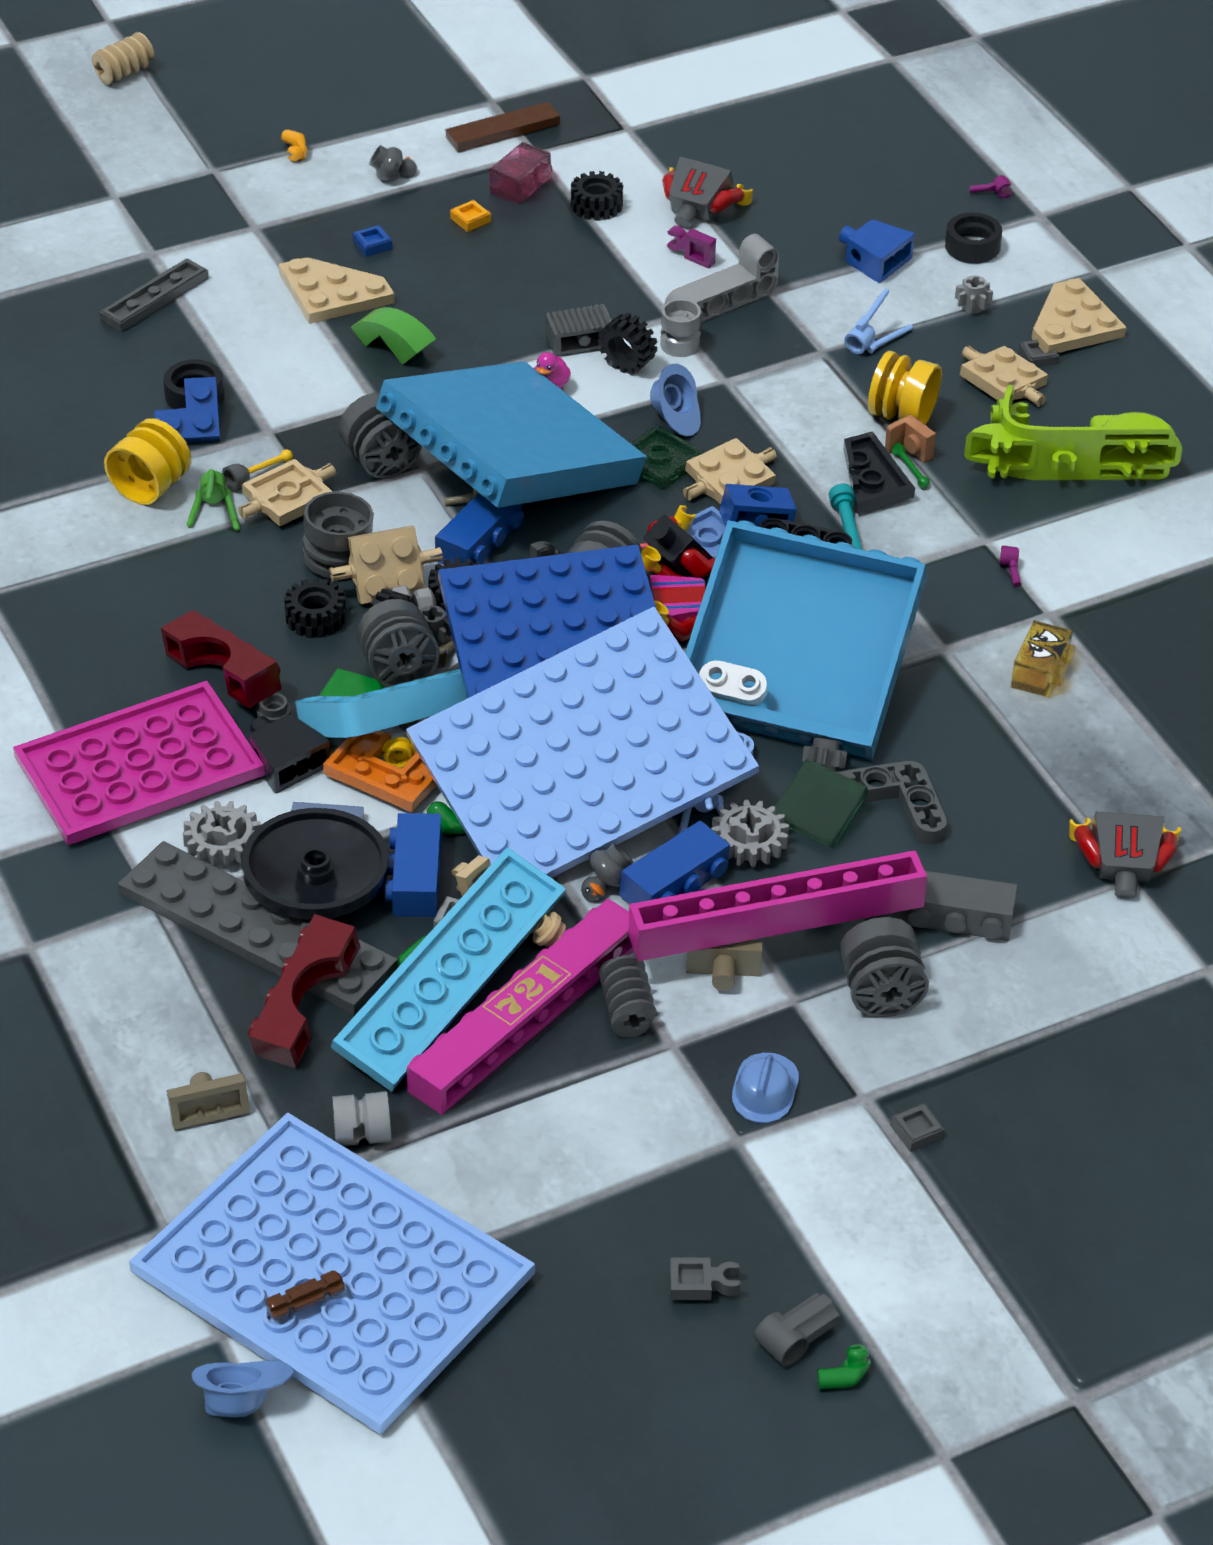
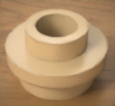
M551 912L548 915L544 914L540 923L532 931L534 933L533 942L538 946L545 945L549 948L558 941L566 929L565 923L561 921V916L556 912Z

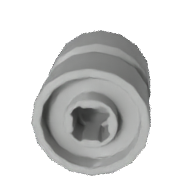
M673 299L662 306L660 346L666 354L674 357H688L699 350L701 309L697 303L688 299Z
M387 1091L365 1093L361 1100H358L354 1094L332 1096L335 1140L342 1146L358 1145L363 1138L369 1144L391 1142Z

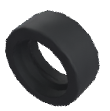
M968 212L958 214L947 223L945 249L949 255L966 263L988 262L1000 252L1002 226L993 217L982 213ZM963 236H979L985 239L970 240L963 238Z
M189 359L172 365L165 372L163 380L165 400L168 406L173 409L186 408L185 389L180 388L184 386V379L216 377L219 405L224 397L223 374L220 368L212 362L198 359Z

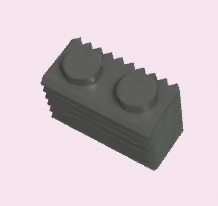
M596 304L594 307L591 305L588 307L584 306L582 309L578 307L576 310L572 308L570 311L566 309L565 311L548 312L546 314V338L555 356L598 350L603 346L598 345L599 332L612 320L604 304L600 306Z

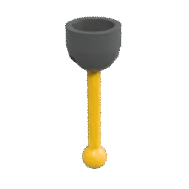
M287 449L283 450L279 456L250 468L240 464H231L224 467L222 474L226 479V487L231 491L241 489L242 483L249 481L250 474L281 461H291L293 458L292 452Z

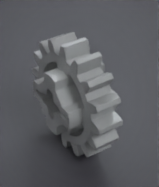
M744 800L743 806H738L736 803L731 802L729 811L720 808L719 817H713L711 829L730 844L729 859L732 857L737 858L736 862L739 866L744 860L749 861L751 867L756 866L757 860H762L766 865L770 864V856L780 858L781 849H787L789 824H785V815H775V806L767 809L763 808V801H759L756 806L750 805L749 800Z
M215 801L214 808L210 809L206 805H202L200 814L191 812L190 821H184V847H187L189 854L197 855L198 860H210L211 865L215 867L218 862H223L225 867L228 868L232 860L242 864L244 846L251 834L261 826V823L257 821L255 812L247 813L246 805H242L238 809L234 808L233 801H229L227 806H221L219 801Z

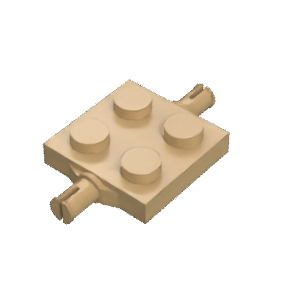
M966 346L963 349L962 357L969 361L961 365L960 376L996 400L1004 399L1007 386L1014 385L1013 400L1028 399L1037 407L1045 403L1046 396L1036 389L1047 384L1048 374L1036 367L1035 364L1028 362L1006 346L986 354L979 353L971 346Z
M734 438L686 461L685 471L696 483L683 489L685 498L691 501L693 498L706 494L714 498L721 505L726 484L765 487L774 485L776 475L765 464L776 460L775 450H772L773 448L770 447L758 454H754L741 441Z
M296 459L286 462L242 483V493L250 502L238 507L239 515L246 519L258 512H262L278 526L295 520L304 515L306 504L313 497L326 492H332L322 481L335 476L336 470L331 463L317 470H312L304 467Z
M411 525L348 537L350 549L349 565L330 568L329 571L332 574L330 575L332 582L351 578L356 586L358 602L365 604L370 603L372 599H376V594L381 592L383 588L390 590L394 587L406 585L411 594L415 590L424 589V564L443 561V556L440 555L442 554L440 547L422 551L417 542L416 529Z

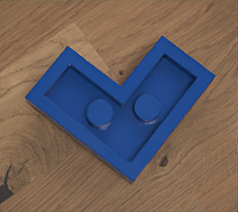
M216 377L184 379L186 408L154 410L155 419L172 426L179 432L186 443L220 441Z

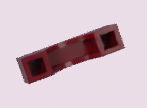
M191 610L161 627L165 652L168 657L185 668L203 664L223 666L228 695L246 707L251 708L282 689L279 677L280 667L273 657H268L257 650L252 644L244 642L231 631L215 624L210 618H206L198 612Z
M314 914L308 927L305 926L301 930L298 946L292 957L289 956L285 960L277 985L271 987L268 991L265 1007L259 1018L256 1017L250 1025L248 1037L256 1056L297 1069L313 1038L307 1019L298 1011L300 1002L305 993L315 984L329 978L346 976L361 947L354 926Z

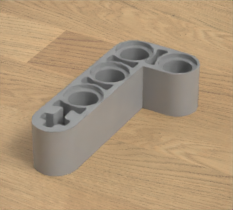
M751 234L740 245L739 264L674 289L667 296L665 303L673 299L691 300L700 306L701 322H704L769 295L777 285L779 252L759 234Z

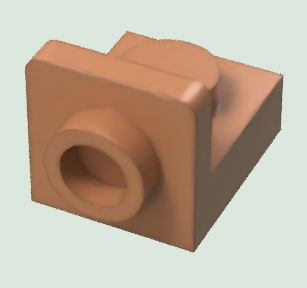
M910 414L887 427L885 448L889 453H892L893 446L896 443H900L905 446L909 453L925 463L934 458L936 433Z

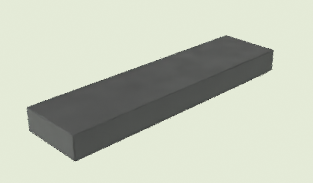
M186 258L99 312L100 320L122 333L209 279L208 270Z

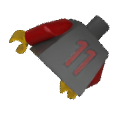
M680 156L676 170L670 167L669 173L662 178L665 197L670 201L672 211L677 213L674 221L683 228H689L694 218L710 221L716 213H720L734 203L743 206L751 204L753 190H743V185L737 184L736 188H734L732 173L729 169Z
M1095 811L1092 829L1090 818H1085V824H1076L1073 819H1070L1069 837L1077 842L1090 866L1097 868L1099 878L1115 880V895L1117 897L1133 898L1137 895V882H1150L1152 874L1162 871L1175 854L1181 828L1177 827L1176 831L1165 829V816Z

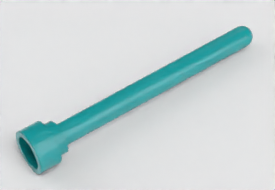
M837 484L828 493L831 507L840 513L844 533L851 536L852 546L862 549L852 511L855 505L854 490L849 484Z

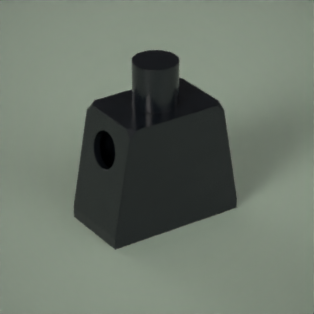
M286 715L274 722H271L265 716H260L251 724L250 745L264 764L265 776L263 777L275 794L323 770V763L330 757L329 739L293 715Z

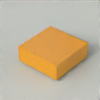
M472 200L450 210V219L465 231L470 232L490 223L491 213Z

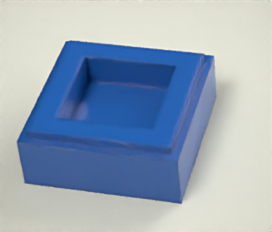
M380 225L353 233V242L365 257L393 249L391 238Z

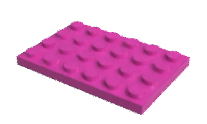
M207 680L13 747L15 759L67 845L265 776L264 764Z

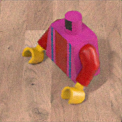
M646 546L641 552L646 573L653 571L652 575H650V588L656 609L675 639L686 641L690 639L706 590L705 580L681 576L674 573L664 563L658 564L661 559L660 553L654 547Z

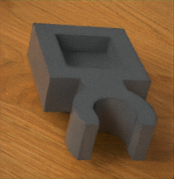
M670 1257V1300H711L712 1291H719L725 1296L739 1295L740 1280L726 1279L729 1277H739V1263L725 1262L718 1267H711V1258Z

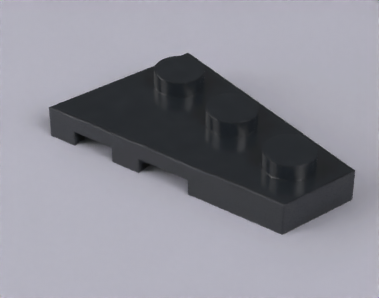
M873 431L844 439L843 450L850 485L855 494L856 513L914 498V485Z

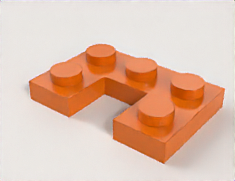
M381 730L360 736L348 737L323 763L325 775L411 813L437 786L417 752L402 769L379 759L384 753L382 751L383 744L387 740H391V735Z

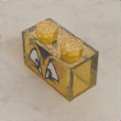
M1033 620L1014 661L1011 688L1050 698L1055 686H1061L1066 673L1065 664L1071 665L1076 650V645L1071 644L1073 630Z

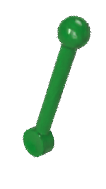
M896 443L892 448V453L901 457L917 478V484L920 488L926 489L929 487V478L922 476L905 453V446Z

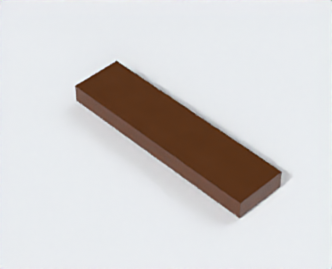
M544 102L445 129L446 138L457 152L559 125L560 115L549 102Z

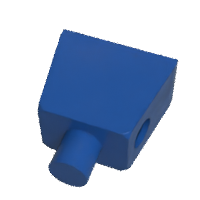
M870 220L858 230L845 226L840 232L839 241L847 245V263L877 283H881L912 259L915 233L876 220Z

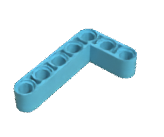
M460 669L356 696H315L297 700L295 704L298 719L323 736L347 738L431 717L466 700L467 697Z

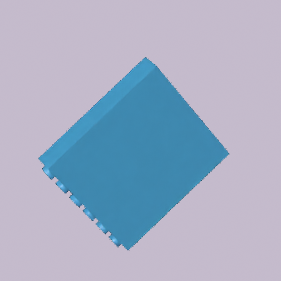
M525 361L386 379L383 381L376 409L497 508L638 484L647 457L550 380L539 374L537 370Z
M728 520L685 654L698 674L701 668L708 662L723 661L758 670L765 676L768 688L767 695L757 705L751 706L714 697L735 729L807 746H813L814 738L840 741L839 750L847 752V755L873 761L927 580L926 564L912 557L898 558L889 556L885 552L876 549L869 551L857 549L845 542L834 544L822 541L813 535L798 536L789 534L781 528L766 529L757 527L749 521L735 522ZM714 673L710 678L716 680L721 678L722 675ZM748 681L743 686L751 688L755 683Z

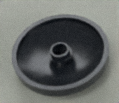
M329 808L298 809L271 818L251 834L242 853V875L250 894L268 909L298 919L312 920L314 914L329 919L360 909L379 894L387 880L389 869L388 849L381 834L362 818L345 811Z

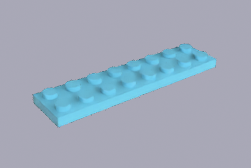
M506 847L333 1039L331 1048L392 1092L407 1075V1066L416 1055L423 1054L446 1031L540 923L544 914L547 915L563 897L566 888Z

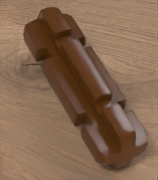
M332 1270L321 1275V1280L317 1281L316 1278H313L285 1290V1295L281 1296L278 1293L268 1297L265 1300L268 1314L273 1320H279L289 1316L291 1310H294L296 1313L324 1301L326 1295H329L331 1298L343 1293L345 1286L340 1273Z

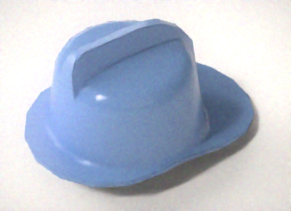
M669 364L662 370L659 379L654 382L650 390L651 404L654 410L677 434L685 437L693 436L699 431L701 425L696 383L691 372L685 366Z
M765 1052L751 1055L740 1065L732 1090V1102L736 1111L745 1119L755 1123H771L780 1120L789 1112L793 1104L799 1082V1071L792 1061L782 1055Z
M256 1361L237 1364L211 1363L196 1368L192 1372L191 1377L196 1385L203 1388L205 1410L209 1415L237 1418L256 1412L263 1405L267 1389L288 1381L293 1375V1369L287 1363L279 1361Z

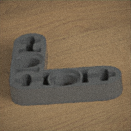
M902 761L832 773L827 779L826 798L835 805L847 806L899 798L917 840L925 844H936L941 842L946 835V816L926 769L918 762ZM910 779H911L912 781H915V785H914V786H911V781H910ZM870 780H879L882 781L884 785L880 787H874L869 785L867 782ZM914 799H924L928 804L918 806L911 801ZM929 818L930 826L925 824V819Z

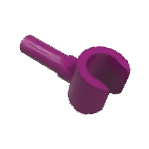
M1000 175L994 179L993 183L971 185L970 193L996 191L1000 198H1008L1012 195L1010 188L1007 187L1011 186V183L1006 176Z
M1001 546L999 565L1010 566L1009 571L1013 586L1020 587L1021 580L1018 572L1019 548Z

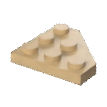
M308 257L293 259L279 264V274L309 324L395 304L394 292L382 276Z
M1080 278L1053 284L1033 328L1031 339L1038 340V347L1044 353H1050L1051 350H1056L1057 353L1124 338L1127 327Z

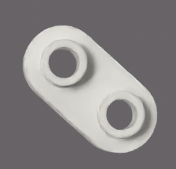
M711 661L705 664L699 672L700 677L716 698L754 706L761 703L767 695L766 678L758 670L723 661ZM714 673H720L722 675L721 678L716 680L711 679L710 677ZM748 681L755 683L751 688L743 686Z

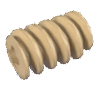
M136 32L131 37L127 36L122 41H116L113 45H107L104 49L97 50L92 55V64L99 79L105 85H110L113 80L119 81L122 76L127 77L131 72L136 73L140 68H147L149 60L154 58V50L147 37L141 32Z

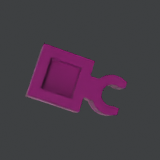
M677 225L668 230V235L675 237L667 244L669 249L673 251L683 250L684 259L708 269L715 264L716 238L692 228L686 232Z

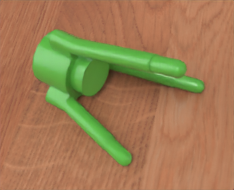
M213 469L208 470L201 476L200 489L195 493V500L189 514L187 526H193L203 500L210 504H216L224 500L233 529L239 531L240 526L231 499V490L226 488L225 476Z

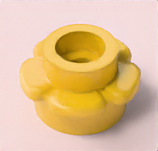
M404 737L387 740L382 747L385 762L401 769L417 752L414 746L410 744L409 739Z

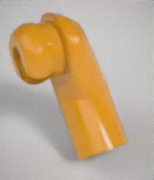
M289 129L283 131L281 135L282 141L292 145L287 150V153H291L288 158L293 162L299 159L303 161L308 154L305 136L302 133Z

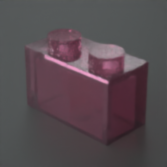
M521 142L489 169L490 194L519 205L550 179L553 170L551 166V153Z

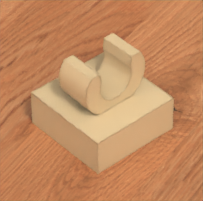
M478 855L469 864L462 862L451 871L458 883L456 888L461 892L462 896L491 865L489 858Z

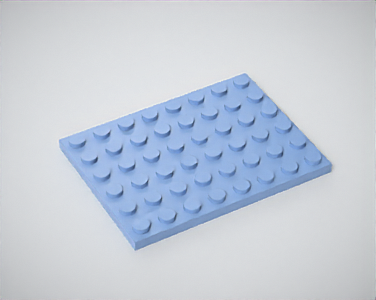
M655 607L635 615L406 729L409 740L480 856L489 858L492 864L508 847L551 878L590 859L591 853L595 850H606L612 843L618 845L704 801L706 797H712L759 773L758 763Z
M286 1113L129 1261L132 1273L267 1361L285 1362L292 1366L293 1378L380 1435L535 1274V1263L290 1113ZM332 1270L340 1273L345 1286L343 1293L331 1298L329 1295H326L324 1301L296 1313L294 1310H291L289 1316L279 1320H273L268 1314L265 1300L268 1297L278 1293L281 1296L285 1295V1290L313 1278H316L317 1281L321 1280V1275Z

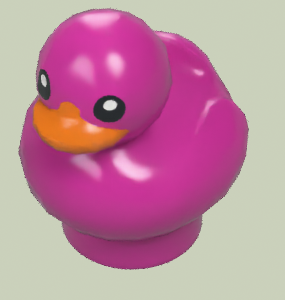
M551 352L542 353L538 357L537 365L534 369L563 391V386L567 384L571 376L570 369L561 357L555 356Z

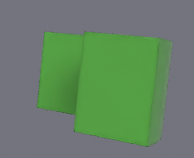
M390 307L375 309L351 326L365 347L381 336L402 365L436 339L431 331L415 317L402 310Z

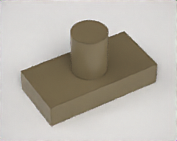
M749 940L687 952L686 973L712 974V985L716 989L729 990L734 986L735 975L761 976L763 941Z
M199 1072L192 1076L190 1085L166 1090L170 1118L174 1130L250 1113L246 1081L243 1073L212 1079L209 1073Z

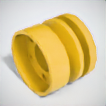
M887 351L880 359L871 381L868 395V412L876 416L883 414V417L889 420L894 418L897 412L899 420L911 414L926 425L939 396L942 381L941 366L919 359L911 368L912 364L909 356L902 355L899 357V354L896 352Z
M145 419L140 422L124 439L120 440L106 453L104 459L105 472L112 485L125 498L140 505H150L159 499L169 489L170 485L177 482L189 470L192 463L191 452L183 437L168 423L158 419Z

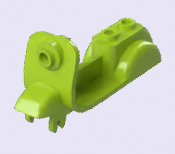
M1008 385L1004 399H997L996 405H991V424L982 425L968 433L964 451L967 460L989 464L987 473L991 478H994L996 471H999L1002 478H1006L1009 475L1018 479L1160 480L1169 475L1170 467L1177 466L1180 463L1182 444L1169 424L1159 417L1142 412L1094 416L1090 420L1089 427L1029 425L1030 415L1027 414L1028 404L1023 402L1013 404L1015 387L1014 385Z

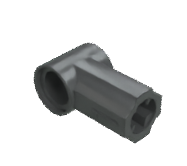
M815 1293L784 1315L779 1311L769 1314L758 1325L754 1337L782 1366L787 1367L802 1357L810 1342L839 1323L840 1315L834 1306V1302L825 1293L822 1295Z

